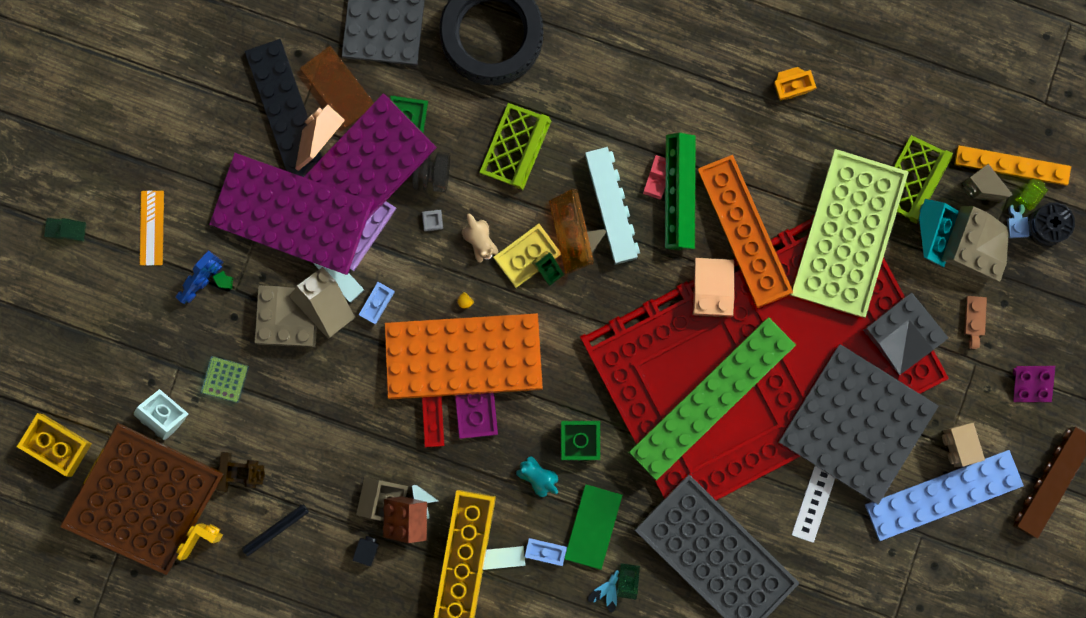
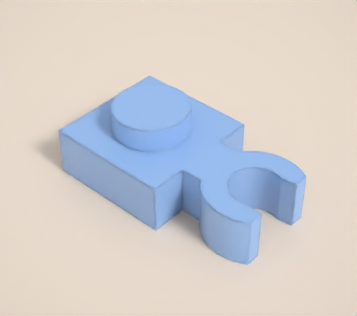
M1010 205L1008 211L1012 218L1007 219L1008 237H1029L1028 217L1022 218V214L1025 211L1024 205H1019V212H1015L1014 206Z

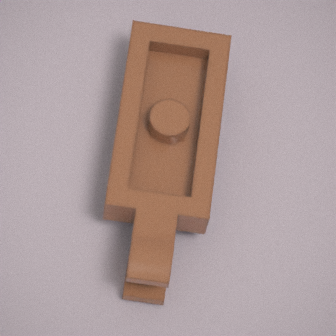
M966 297L964 335H970L969 349L980 348L979 336H985L987 297Z

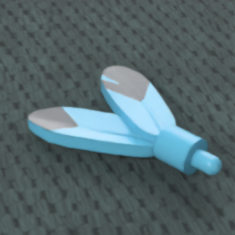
M616 570L608 582L596 588L589 595L588 601L596 602L606 595L607 608L611 613L614 612L617 607L615 584L619 578V571Z

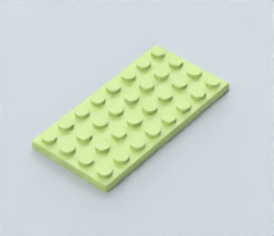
M837 149L834 150L792 288L793 294L790 296L858 317H866L908 171Z

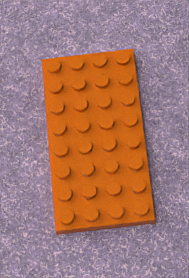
M538 313L385 323L388 399L543 390Z

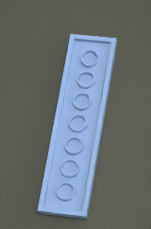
M1006 450L985 458L984 461L964 466L883 497L878 505L870 502L865 504L877 538L879 541L1018 489L1024 485L1010 450Z

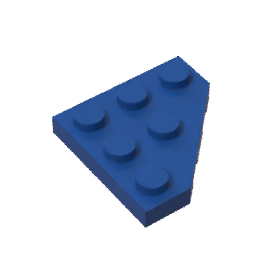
M208 250L192 269L194 275L187 277L182 285L183 293L181 291L178 292L176 298L183 304L186 302L190 303L196 297L195 293L209 283L208 279L213 274L216 275L223 268L221 265L224 262Z

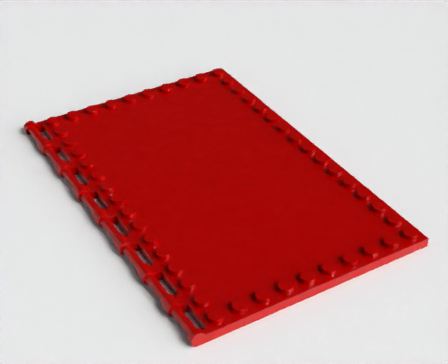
M814 215L811 216L810 220L790 230L786 229L778 233L777 237L771 239L773 247L780 243L784 246V248L776 251V254L791 288H793L808 238L807 235L795 241L793 236L811 228ZM884 257L865 318L790 295L757 308L742 272L739 270L734 273V309L732 317L694 316V293L692 291L694 280L690 282L685 281L676 286V289L655 300L651 299L634 311L622 317L618 316L608 321L609 323L587 335L583 334L580 336L635 444L640 442L768 317L796 344L660 478L655 480L663 498L689 474L715 500H718L800 457L780 444L779 440L839 344L919 394L949 379L934 350L899 375L863 331V329L905 297ZM736 258L732 259L734 260V267L737 266ZM681 295L683 300L659 311L658 306ZM644 313L648 314L649 317L627 329L625 328V323ZM612 330L614 331V336L591 346L590 341Z

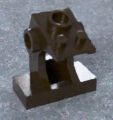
M221 452L219 471L223 473V476L218 484L217 491H228L229 482L245 483L244 487L256 488V484L263 485L265 465H258L259 461L247 460V464L231 463L232 453ZM238 467L249 468L248 479H237Z

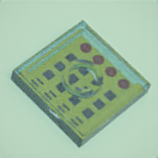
M211 356L201 393L239 403L249 366Z

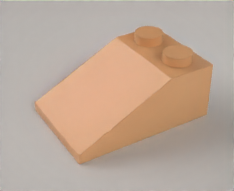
M329 105L323 109L319 107L305 121L307 125L302 130L295 167L298 171L317 155L345 121Z
M695 258L693 315L732 317L734 309V260Z

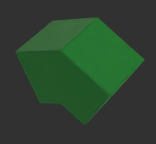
M224 271L213 276L219 288L232 290L233 277L227 276Z

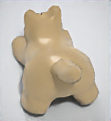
M467 214L469 225L463 228L462 235L467 242L472 244L477 262L481 263L483 258L488 260L492 257V254L497 255L499 251L489 237V225L484 220L476 221L471 214Z

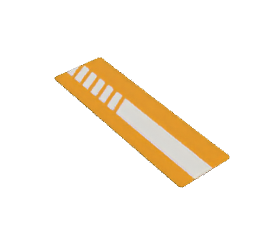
M141 191L140 265H163L164 191Z

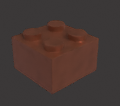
M403 496L384 499L383 537L405 543L427 540L426 501Z

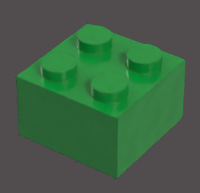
M561 421V460H600V421Z

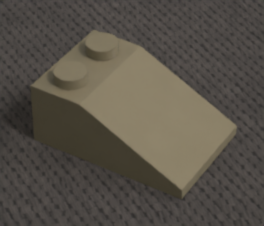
M323 267L297 285L290 295L295 304L328 339L355 319L336 280Z

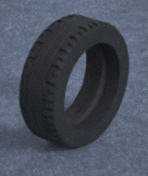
M448 0V4L445 5L442 17L440 18V40L446 59L458 74L474 83L488 86L493 84V86L515 81L516 78H520L527 73V70L531 69L541 52L543 20L539 7L534 0ZM498 1L509 5L518 13L524 26V38L520 48L511 58L500 63H483L474 59L465 51L460 41L459 30L464 15L473 6L482 2Z

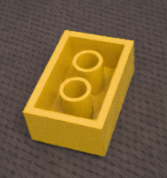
M37 413L17 447L64 476L72 477L92 443L46 415Z

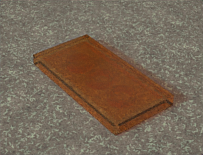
M331 46L300 68L324 101L345 120L342 123L345 128L356 122L374 104Z
M571 189L549 200L565 274L573 273L594 263L577 189Z

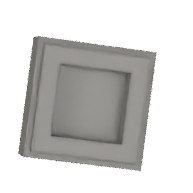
M441 210L422 212L424 231L443 229Z

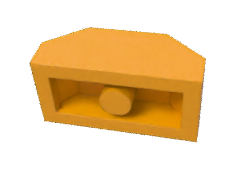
M799 67L779 72L777 80L774 81L779 100L790 99L816 89L811 70L804 71Z

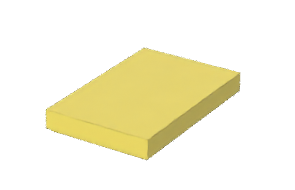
M537 224L493 258L514 287L517 288L539 272L531 263L538 256L548 251L556 259L562 253L541 225Z

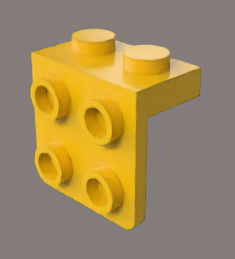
M204 523L197 524L195 527L192 526L186 535L189 537L186 543H182L176 552L179 554L177 559L180 561L187 559L200 536L211 543L219 542L223 534L219 533L220 529L212 524L206 525Z

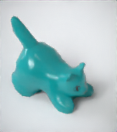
M532 456L528 457L527 461L521 462L520 470L516 471V475L531 483L533 490L538 496L545 497L548 492L558 494V490L554 486L558 482V475L555 472L543 469Z

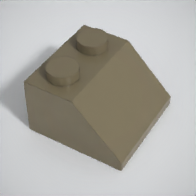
M989 164L962 183L965 193L968 196H972L973 199L1001 202L1012 195Z
M364 477L356 515L384 521V499L406 497L408 486Z

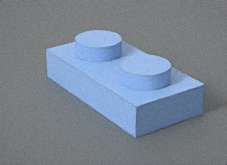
M377 282L359 316L376 325L395 291Z
M529 538L525 557L563 566L567 547Z

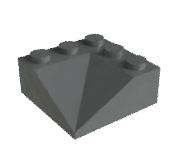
M912 292L863 329L899 375L948 339V336Z

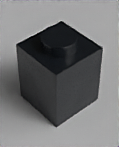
M365 536V539L360 538L352 561L370 567L373 566L380 546L379 543H376L377 539L370 536Z

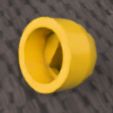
M465 292L458 298V305L461 308H469L474 304V301Z

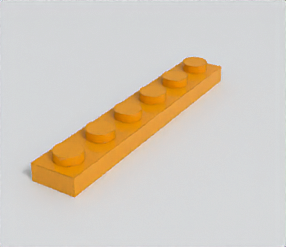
M960 145L957 146L954 162L956 166L980 170L989 164L995 173L1064 186L1069 184L1071 166Z

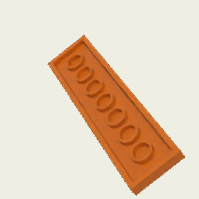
M730 155L698 168L699 176L756 307L759 308L793 294V290L734 156Z

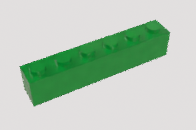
M680 132L666 135L665 249L680 251L695 249L696 135Z

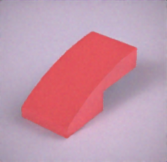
M656 155L643 194L661 200L666 186V158Z

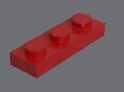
M442 396L422 397L425 447L445 446Z

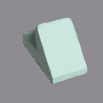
M418 485L412 486L414 499L426 501L427 503L438 501ZM427 507V519H429L428 507Z

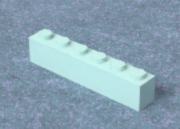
M608 147L586 152L585 157L603 224L607 231L606 235L614 264L617 265L635 260L638 257L637 254H640L638 243H634L632 238L635 232L633 225L628 223L627 217H630L628 207L623 205L622 199H625L623 188H619L617 183L620 177L618 170L613 168L612 163L615 162L613 152H609Z

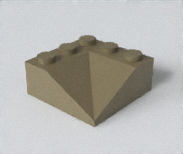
M961 206L941 260L986 281L1000 282L1007 264L1009 228L979 208Z
M259 285L255 332L256 344L316 347L317 326L290 298L295 288Z

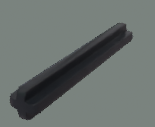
M304 504L300 505L242 547L243 553L249 556L308 514L307 507Z

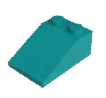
M925 199L920 208L919 215L924 258L941 267H945L946 262L941 259L959 211L946 203Z

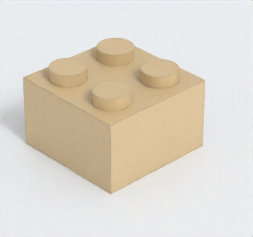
M974 422L943 430L942 439L945 446L948 445L950 452L948 453V459L954 467H964L985 460Z

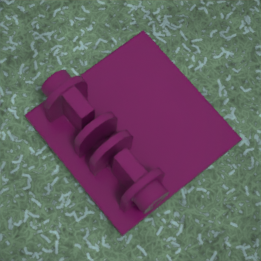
M1016 366V368H1013V376H1015L1013 402H1052L1055 366Z

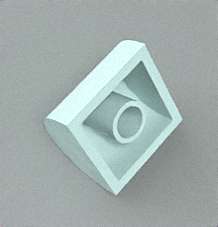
M159 389L136 408L134 416L142 424L150 428L158 437L166 440L179 428L188 416V413Z

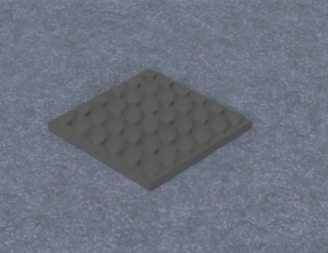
M839 344L783 433L779 443L878 505L939 406Z

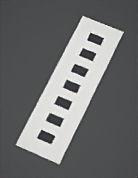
M817 466L814 467L792 533L793 536L813 543L835 480L834 477Z

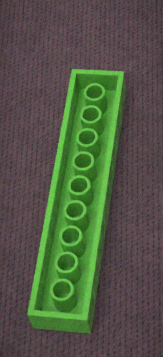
M768 317L628 453L654 480H657L791 351L796 344Z

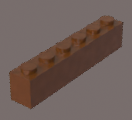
M1070 427V429L1067 428L1062 435V443L1055 447L1051 462L1048 461L1043 468L1044 474L1035 481L1033 485L1034 491L1025 498L1023 502L1024 508L1022 511H1018L1014 517L1015 523L1013 526L1032 538H1039L1086 457V432L1078 427Z

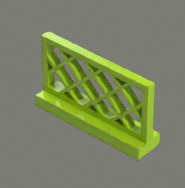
M508 103L481 167L480 174L524 190L551 124L549 116L540 115ZM511 109L518 111L520 118L510 122L508 116ZM531 116L537 118L535 125L527 128L524 120ZM522 121L525 130L515 134L512 125ZM510 126L513 135L503 139L501 135L502 130ZM527 133L529 136L528 143L520 145L517 137ZM515 138L518 147L508 151L505 142ZM503 144L506 152L496 157L494 153L495 147ZM520 150L522 154L521 160L513 163L510 154ZM508 156L511 164L501 168L498 160ZM496 161L499 170L493 173L486 171L488 164ZM513 167L515 172L513 179L505 178L503 171Z
M912 135L910 136L894 167L902 169L901 162L910 158L913 168L905 171H914L917 180L905 183L904 187H906L909 197L900 199V202L910 200L912 207L909 213L902 210L900 204L897 213L917 224L920 208L924 200H930L952 159L953 153L947 150L943 151ZM912 142L920 145L922 151L911 154L909 147ZM933 151L940 154L936 161L928 162L926 153ZM923 154L926 164L916 167L913 157ZM928 167L930 174L928 177L920 179L917 170ZM919 183L920 192L911 196L908 186Z

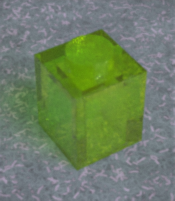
M1031 179L1015 200L1031 211L1038 205L1048 189L1045 188V184L1042 181Z

